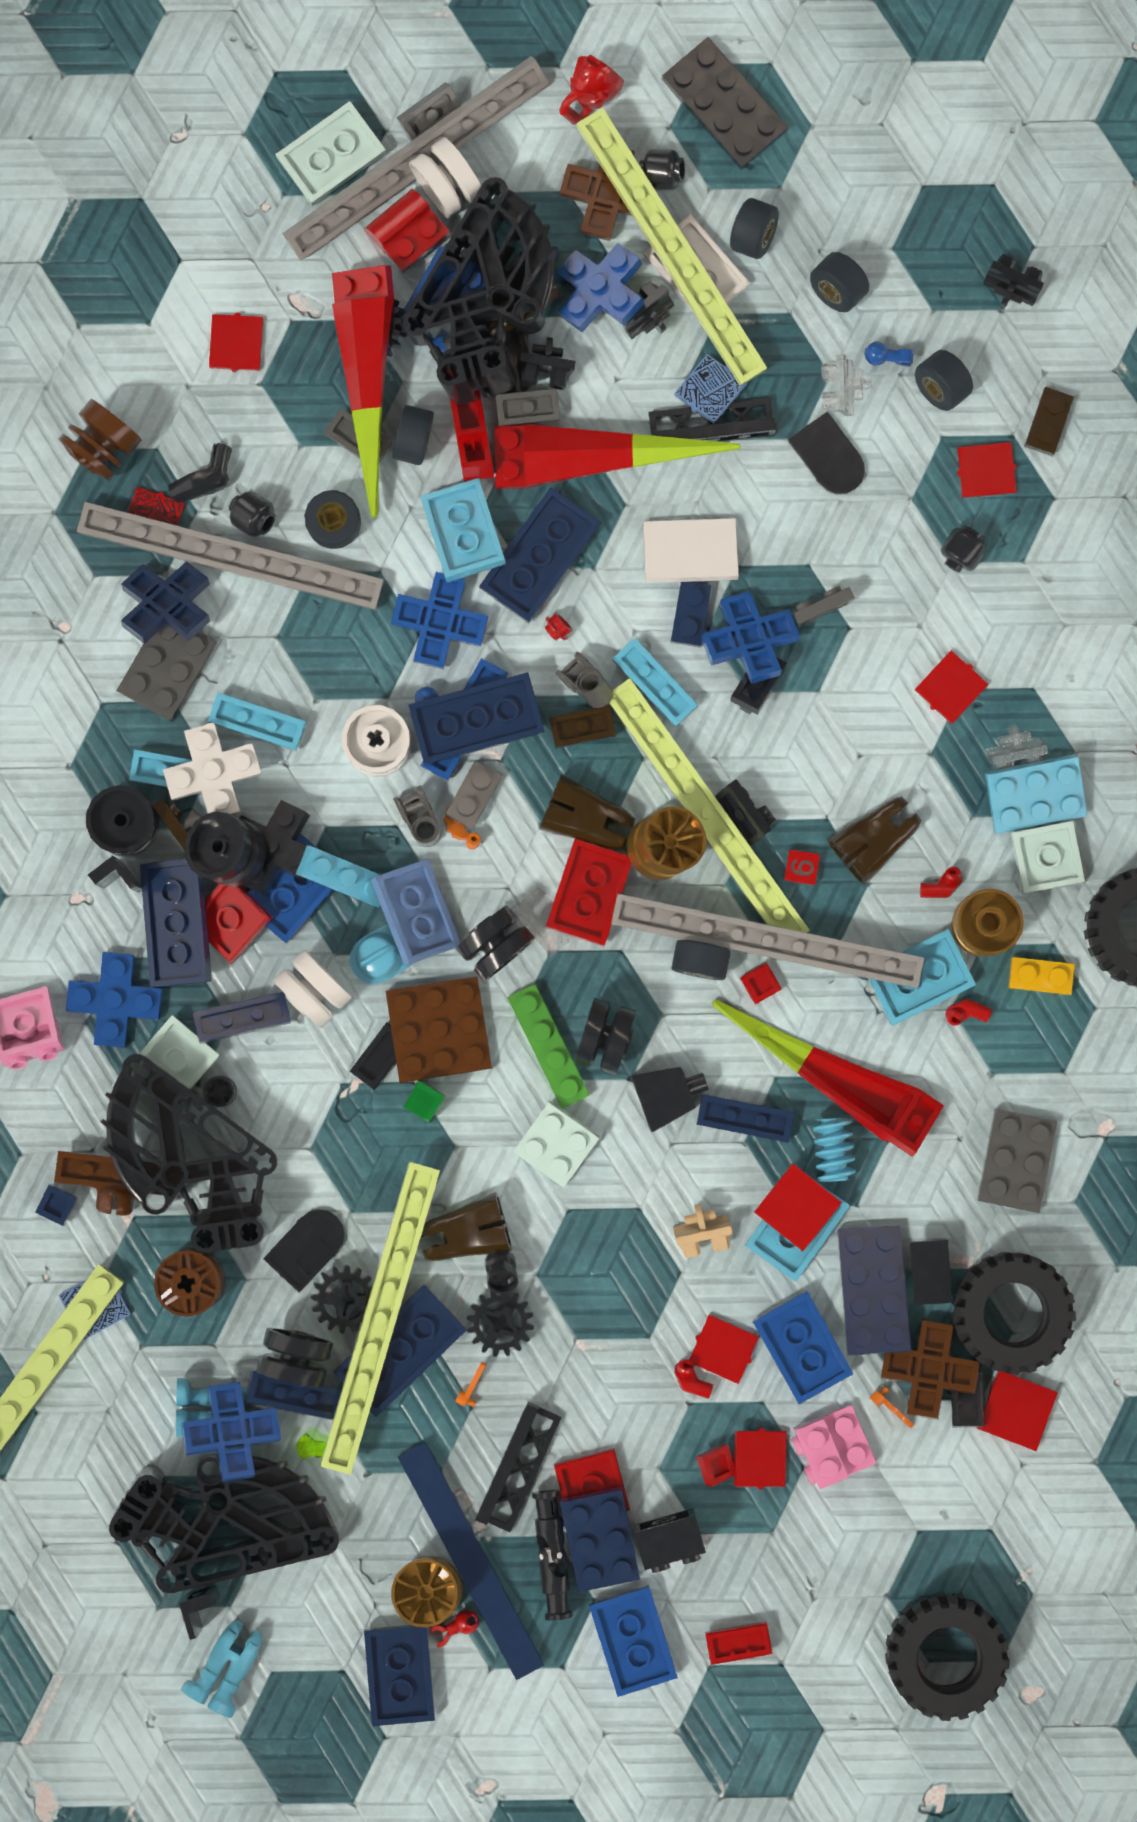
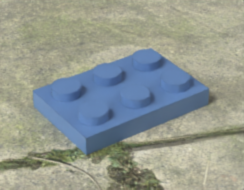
M428 859L371 879L404 966L455 949L461 943Z

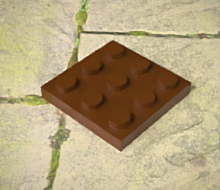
M478 976L385 991L399 1083L492 1069Z

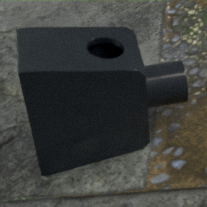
M681 1067L631 1076L651 1132L662 1128L695 1109L692 1096L709 1090L703 1072L685 1078Z

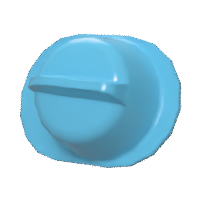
M388 924L362 937L354 944L350 953V965L354 974L360 980L371 984L387 981L412 965L404 966Z

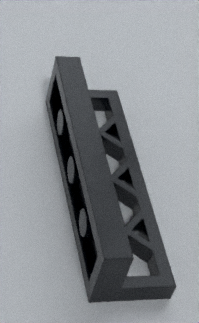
M771 398L733 402L726 411H730L738 419L736 422L718 424L717 422L713 424L703 417L708 421L705 426L687 427L684 423L690 415L699 414L698 412L693 413L691 407L648 412L652 436L727 442L774 436L776 424L775 418L772 415ZM765 407L766 419L748 420L745 417L751 408ZM745 409V411L742 414L739 413L737 410ZM684 416L681 421L678 420L676 417ZM669 418L677 426L675 429L657 431L656 419Z
M527 1402L476 1515V1521L485 1525L490 1523L509 1533L511 1532L560 1423L561 1416ZM536 1414L553 1420L549 1431L539 1436H535L531 1426ZM530 1431L532 1438L525 1441L526 1436ZM545 1438L543 1445L540 1449L537 1441ZM534 1442L538 1452L536 1460L522 1465L519 1457L522 1446ZM517 1460L519 1467L512 1469L515 1461ZM532 1467L530 1474L527 1478L524 1469ZM521 1471L525 1485L522 1490L510 1494L506 1481L509 1475ZM504 1488L506 1496L499 1498ZM519 1496L517 1503L514 1506L512 1498ZM508 1500L512 1510L508 1523L491 1516L496 1504Z

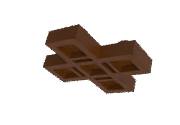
M630 150L633 156H635V151ZM567 164L559 196L588 204L581 227L582 234L610 241L618 212L632 216L600 164L598 171Z
M922 1320L917 1351L885 1353L881 1378L912 1383L907 1415L939 1420L944 1389L975 1395L980 1362L949 1357L954 1330L953 1325Z

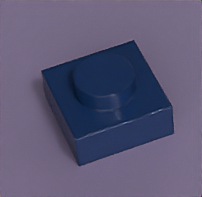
M49 1184L35 1213L61 1226H65L78 1197Z

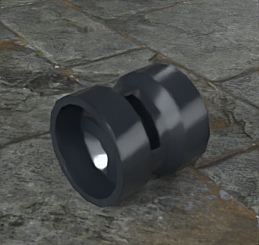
M214 1076L204 1085V1098L212 1106H228L236 1099L237 1086L229 1077Z
M504 1250L489 1253L485 1258V1270L487 1272V1285L489 1289L498 1294L513 1291L518 1285L515 1256L510 1251Z

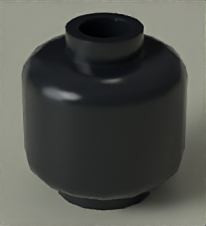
M651 149L646 153L644 160L639 161L641 169L656 190H674L679 183L684 181L685 161L684 158L679 157L678 152L675 150Z
M247 491L240 496L237 495L229 504L231 524L249 536L257 537L261 534H267L275 523L276 515L273 504L255 492Z
M966 525L962 529L954 528L940 550L941 554L947 559L944 565L957 573H960L962 569L973 571L987 550V546L983 542L985 537Z

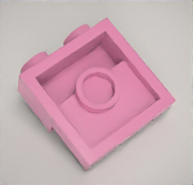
M47 986L0 999V1062L4 1067L9 1066L13 1070L21 1069L27 1066V1061L36 1058H39L41 1061L53 1060L58 1056L57 1052L64 1051L59 1023L55 1018L52 998Z
M851 1404L794 1428L796 1437L791 1438L798 1456L805 1455L809 1464L804 1467L807 1478L811 1485L817 1483L819 1489L849 1477L848 1475L876 1464Z

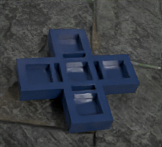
M187 561L165 581L142 564L121 583L123 591L139 603L121 620L122 627L144 644L166 624L189 641L210 622L209 614L192 602L210 585L209 579Z

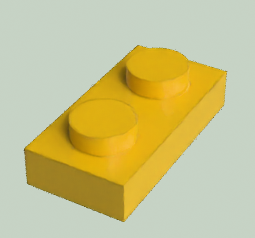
M1011 957L1008 988L1072 995L1075 964Z

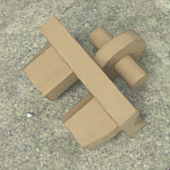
M700 1203L694 1205L696 1214L684 1216L685 1224L673 1226L677 1246H681L685 1258L701 1254L700 1241L711 1239L713 1251H722L730 1248L729 1235L733 1233L728 1215L716 1217L714 1210L702 1212Z

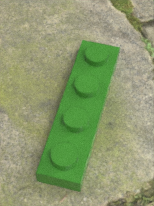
M533 984L507 997L561 1108L563 1109L590 1096L536 985Z

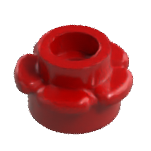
M557 612L552 617L547 616L545 619L548 624L544 627L547 633L556 641L560 638L564 641L567 640V635L573 631L568 622Z

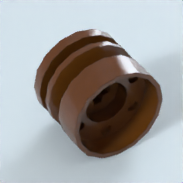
M90 399L78 414L87 427L82 430L70 424L68 429L78 438L73 441L65 434H62L58 440L64 445L69 455L92 474L102 476L110 481L114 474L105 466V463L108 461L120 469L122 465L113 453L119 450L130 456L142 439L113 413L95 400Z
M195 1248L175 1252L164 1259L156 1270L154 1279L156 1297L161 1305L172 1314L184 1317L199 1315L214 1306L223 1295L226 1283L224 1268L217 1257L211 1253H201ZM185 1274L188 1279H195L196 1283L191 1286L192 1291L188 1287L183 1288L181 1286V1282L185 1280Z

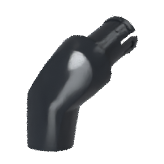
M214 443L208 468L189 473L168 485L172 499L177 503H182L223 490L230 480L226 472L232 448L225 444Z

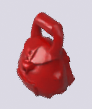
M592 55L578 57L573 77L570 79L571 92L561 103L559 113L572 125H576L588 117L594 109H600L603 104L617 96L622 90L624 79ZM574 101L583 106L579 114L570 107Z

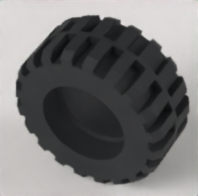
M1137 868L1114 876L1099 888L1100 890L1096 895H1093L1089 902L1091 905L1090 909L1085 913L1084 921L1087 922V930H1084L1085 940L1088 939L1090 945L1088 951L1091 957L1094 956L1098 961L1097 966L1102 971H1107L1111 974L1110 978L1118 982L1122 981L1129 986L1137 987V955L1130 952L1124 946L1118 933V918L1121 911L1127 904L1137 899Z
M1001 1252L995 1256L989 1255L981 1259L982 1262L979 1264H973L967 1270L968 1274L965 1278L960 1279L957 1287H959L956 1295H953L952 1305H954V1313H951L952 1323L955 1324V1333L959 1341L964 1345V1349L987 1367L1009 1374L1035 1372L1038 1367H1046L1054 1362L1052 1359L1057 1354L1061 1355L1066 1349L1064 1344L1068 1338H1072L1074 1332L1071 1329L1072 1322L1076 1321V1311H1073L1072 1304L1075 1303L1074 1297L1067 1288L1068 1283L1064 1277L1060 1276L1050 1264L1034 1256L1019 1252ZM1008 1283H1020L1028 1286L1036 1293L1042 1305V1319L1038 1329L1032 1336L1020 1342H1006L998 1339L991 1333L984 1318V1308L990 1294L996 1288Z
M942 1592L934 1593V1597L931 1598L926 1596L918 1598L917 1604L912 1607L908 1604L902 1610L904 1614L899 1619L895 1618L891 1625L893 1628L891 1635H887L885 1659L889 1670L888 1673L894 1686L908 1705L914 1710H920L923 1715L930 1718L937 1716L941 1721H951V1717H958L959 1720L969 1718L968 1714L973 1711L979 1714L985 1710L983 1705L989 1700L991 1702L996 1700L999 1696L997 1693L1000 1686L1004 1687L1007 1680L1005 1671L1010 1666V1659L1007 1656L1009 1648L1007 1640L1002 1634V1629L990 1613L982 1608L979 1603L972 1599L968 1600L962 1595L953 1593L952 1596H949ZM944 1627H954L964 1631L972 1639L976 1648V1661L971 1672L961 1681L950 1685H939L928 1680L921 1672L917 1659L918 1650L923 1640L933 1631Z

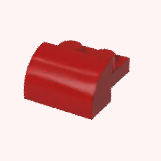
M410 189L364 228L369 237L384 254L386 253L402 273H405L450 235V231L430 209L426 200L414 189Z

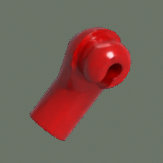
M957 867L947 868L937 883H920V898H949L962 883L963 878L960 869Z
M965 998L950 1005L945 1015L947 1022L952 1026H958L970 1017L987 1023L992 1009Z

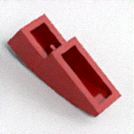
M479 390L476 391L478 400L471 403L459 405L450 399L464 482L476 478L481 480L494 477Z

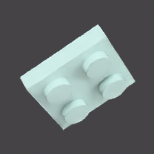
M1073 821L1011 833L1022 894L1085 882Z
M550 1100L513 1152L564 1188L601 1136Z

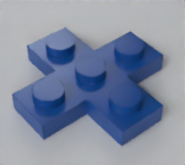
M619 243L613 247L598 265L575 250L556 271V274L562 281L575 289L574 293L557 311L560 317L580 332H583L603 310L625 326L644 304L642 297L625 286L628 280L643 265L640 258Z
M436 571L428 601L398 594L391 625L420 632L413 659L414 663L444 670L451 640L477 647L482 646L489 617L459 609L466 584L465 578L447 582L444 573Z
M750 591L721 599L720 607L728 626L702 633L701 637L711 666L741 658L751 684L780 676L781 667L773 648L797 642L800 637L790 610L760 617Z
M103 952L100 983L72 980L68 982L66 1011L96 1014L94 1045L126 1048L129 1017L160 1020L163 989L132 986L135 955Z
M240 1382L209 1386L208 1395L212 1418L186 1421L181 1424L186 1456L217 1451L222 1482L252 1478L255 1476L250 1446L281 1440L276 1408L245 1412Z

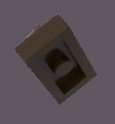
M1044 387L1024 447L1052 457L1054 456L1074 396Z
M610 705L549 717L555 749L616 737Z
M161 798L152 806L185 851V842L191 826L187 829L179 820L183 817V814L173 801L168 804L166 800Z

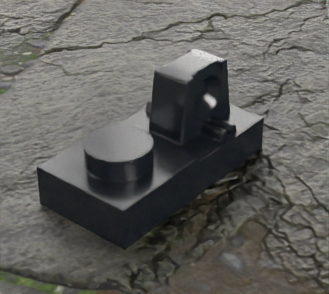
M777 658L781 667V675L752 684L746 672L731 695L730 701L739 705L740 710L748 714L753 712L758 715L784 673L787 662Z
M737 779L715 795L750 846L771 831L770 826L776 821V818L766 805L756 809L749 793L741 786Z

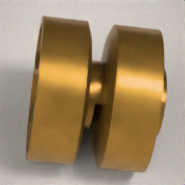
M676 806L665 807L634 826L628 837V856L634 868L643 876L653 880H667L690 869L700 861L706 848V833L700 820L689 810Z
M984 889L966 897L958 904L952 916V933L958 945L967 953L978 957H991L1009 950L1016 944L1023 931L1024 919L1019 904L1012 896L1001 890Z
M435 1556L418 1558L405 1565L394 1578L391 1589L393 1606L398 1615L413 1626L432 1627L438 1625L451 1616L458 1608L463 1593L462 1581L458 1571L448 1561Z

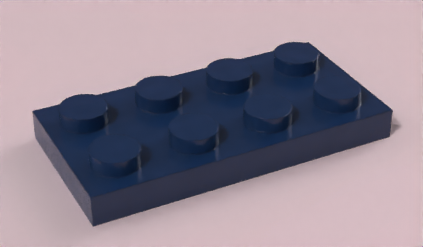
M550 487L503 552L506 564L492 568L479 585V589L530 624L597 531L601 522Z
M528 672L408 705L425 766L545 733Z
M186 859L140 864L150 988L212 982L203 878L191 870Z
M900 1225L838 1229L847 1356L910 1352L911 1345Z
M425 1284L399 1309L370 1408V1412L375 1417L467 1331V1328ZM352 1354L333 1371L343 1383Z

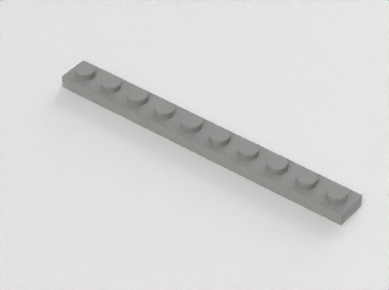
M530 56L283 232L282 234L296 256L302 261L413 182L416 178L408 162L421 153L428 155L434 161L431 155V146L441 138L446 137L459 149L546 87L549 83L536 59Z
M84 502L77 532L82 535L375 611L377 610L384 579L88 502Z
M617 894L611 923L621 927L684 940L709 943L731 950L918 988L924 962V957Z

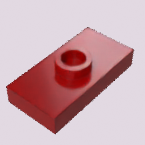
M767 1621L705 1632L710 1665L773 1654Z

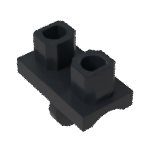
M1002 254L997 261L993 260L983 284L993 288L994 293L1003 296L1000 305L1006 308L1009 300H1012L1018 304L1024 302L1033 306L1044 285L1041 282L1042 270L1033 266L1027 267L1023 274L1013 269L1016 261L1013 257Z
M648 281L638 292L644 304L627 324L623 326L626 334L631 339H634L642 331L648 334L654 328L659 333H663L667 330L663 321L670 316L668 310L675 306L669 296V290L664 285L658 287L651 281Z
M546 337L544 345L533 344L532 353L537 354L520 353V356L517 358L516 367L520 368L521 384L537 385L539 371L550 373L549 388L564 390L566 388L569 376L575 370L576 361L562 359L563 348L553 347L552 337Z

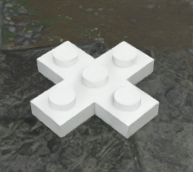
M214 722L184 731L192 761L163 769L171 800L174 801L202 792L208 813L216 811L231 815L241 813L233 783L262 774L253 743L223 752Z

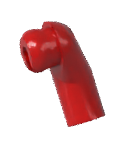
M680 1360L675 1365L674 1370L680 1388L684 1392L709 1399L713 1384L697 1378L693 1368L694 1364L690 1360Z

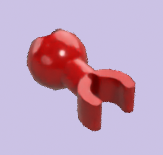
M465 1609L457 1613L455 1621L447 1625L440 1623L432 1626L429 1631L430 1633L437 1630L441 1632L447 1631L444 1639L437 1643V1647L440 1648L448 1643L451 1636L459 1632L465 1635L475 1632L479 1626V1619L474 1611ZM470 1616H474L476 1621L471 1620Z

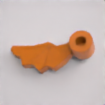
M444 817L443 822L446 824V831L451 833L452 838L465 840L466 846L470 850L478 848L481 838L477 833H468L464 826Z
M480 1363L466 1392L460 1390L455 1400L456 1403L464 1407L466 1404L472 1407L475 1406L476 1401L469 1397L486 1366L485 1363Z
M885 1386L880 1392L875 1390L869 1399L878 1407L884 1404L909 1428L914 1426L905 1415L884 1397L889 1391Z

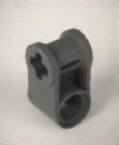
M577 651L574 654L575 658L562 671L558 670L555 674L572 692H576L590 706L594 708L606 706L613 697L612 688L600 672Z
M421 785L416 787V791L402 798H393L402 819L407 823L416 842L423 847H431L437 844L441 838V830ZM430 824L435 828L431 838L422 839L418 836V830L422 825Z

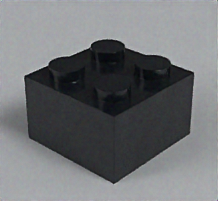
M694 1508L633 1525L644 1570L651 1569L652 1573L661 1572L671 1568L669 1563L682 1560L683 1564H689L700 1560V1554L706 1553Z

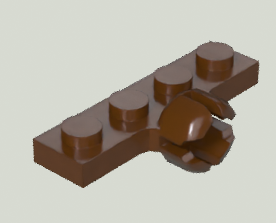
M58 1151L54 1182L96 1188V1209L101 1213L111 1214L114 1196H118L116 1215L126 1216L132 1213L135 1197L121 1181L111 1157ZM143 1161L151 1175L155 1178L161 1168L153 1162ZM172 1166L167 1172L168 1180L173 1184H179L182 1181L183 1170L178 1166ZM154 1191L151 1193L155 1195H163L158 1191Z

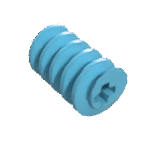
M848 1117L816 1119L821 1121L822 1124L814 1127L813 1132L820 1133L823 1137L814 1140V1144L823 1146L824 1149L816 1152L815 1157L822 1158L825 1161L816 1165V1169L825 1171V1175L818 1177L817 1182L851 1180L848 1179V1176L856 1173V1169L848 1167L847 1164L854 1161L855 1156L846 1154V1151L854 1148V1144L846 1142L845 1139L852 1136L853 1131L844 1129V1126L852 1123V1119Z

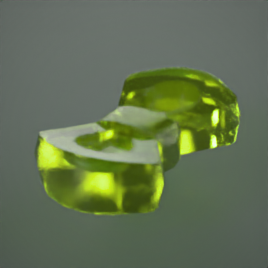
M304 1433L297 1441V1453L303 1460L313 1456L322 1458L327 1441H316L309 1434Z

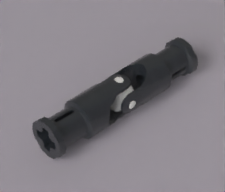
M558 1489L541 1490L532 1493V1498L536 1501L537 1510L535 1530L539 1546L538 1557L542 1593L546 1594L547 1603L545 1620L549 1621L568 1619L573 1616L568 1604L567 1591L570 1590L564 1548L563 1520L558 1512L557 1497L560 1495ZM551 1562L557 1563L554 1572L549 1567Z

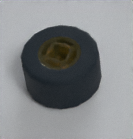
M748 198L742 204L735 218L730 236L731 249L748 257L761 259L773 240L779 219L778 208L763 201Z
M831 252L810 273V283L816 295L823 303L838 312H849L869 292V281L863 269L849 256L840 252Z
M947 350L934 352L916 367L914 375L920 392L933 406L940 410L949 411L972 393L973 381L968 369L958 357Z
M410 405L404 406L392 452L393 459L415 465L423 463L434 419L433 411Z
M337 490L323 491L314 496L307 505L304 515L305 526L312 539L320 546L329 549L343 548L352 543L359 534L361 527L360 511L354 500L346 493Z
M677 940L671 969L689 976L711 980H725L731 951L709 943Z

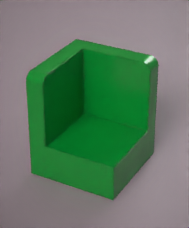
M418 1080L403 1107L430 1123L446 1096Z

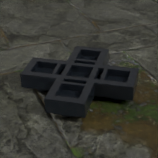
M280 800L267 826L240 815L239 819L251 822L260 829L266 844V856L263 867L254 879L243 886L266 897L280 870L305 882L307 881L306 878L296 875L307 847L297 842L310 817L306 811Z

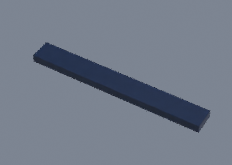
M426 1441L400 1454L398 1459L516 1681L544 1666L543 1660Z

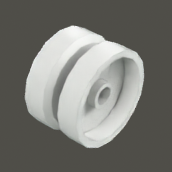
M443 137L431 146V155L434 161L428 155L421 153L408 163L414 177L439 212L449 219L461 210L458 195L463 200L472 202L481 185L465 158L446 137Z
M369 705L355 711L346 721L342 732V747L350 763L361 773L372 777H384L399 771L408 761L412 750V739L404 719L394 709L382 705ZM375 737H381L384 741L381 746L378 744L375 747L372 746V740Z
M303 950L293 960V964L304 977L300 980L293 972L284 969L273 981L286 994V999L302 1015H307L316 1025L322 1028L333 1017L331 1010L322 1000L326 998L333 1006L342 1008L352 996L306 950Z

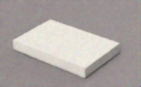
M691 214L677 225L727 305L750 286L751 282ZM651 247L644 253V257L690 308Z
M736 518L643 522L646 583L738 580Z

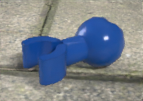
M876 341L865 348L864 355L868 363L874 366L888 361L895 362L900 366L910 367V364L913 363L914 350L887 349L885 344Z

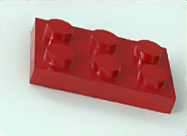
M575 838L545 928L604 947L612 926L617 894H622L632 864L629 856Z

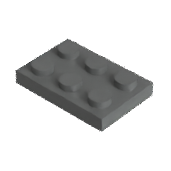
M166 624L150 640L142 645L116 691L172 722L215 648L217 641L200 631L187 641Z
M994 1109L977 1201L1040 1213L1057 1121Z

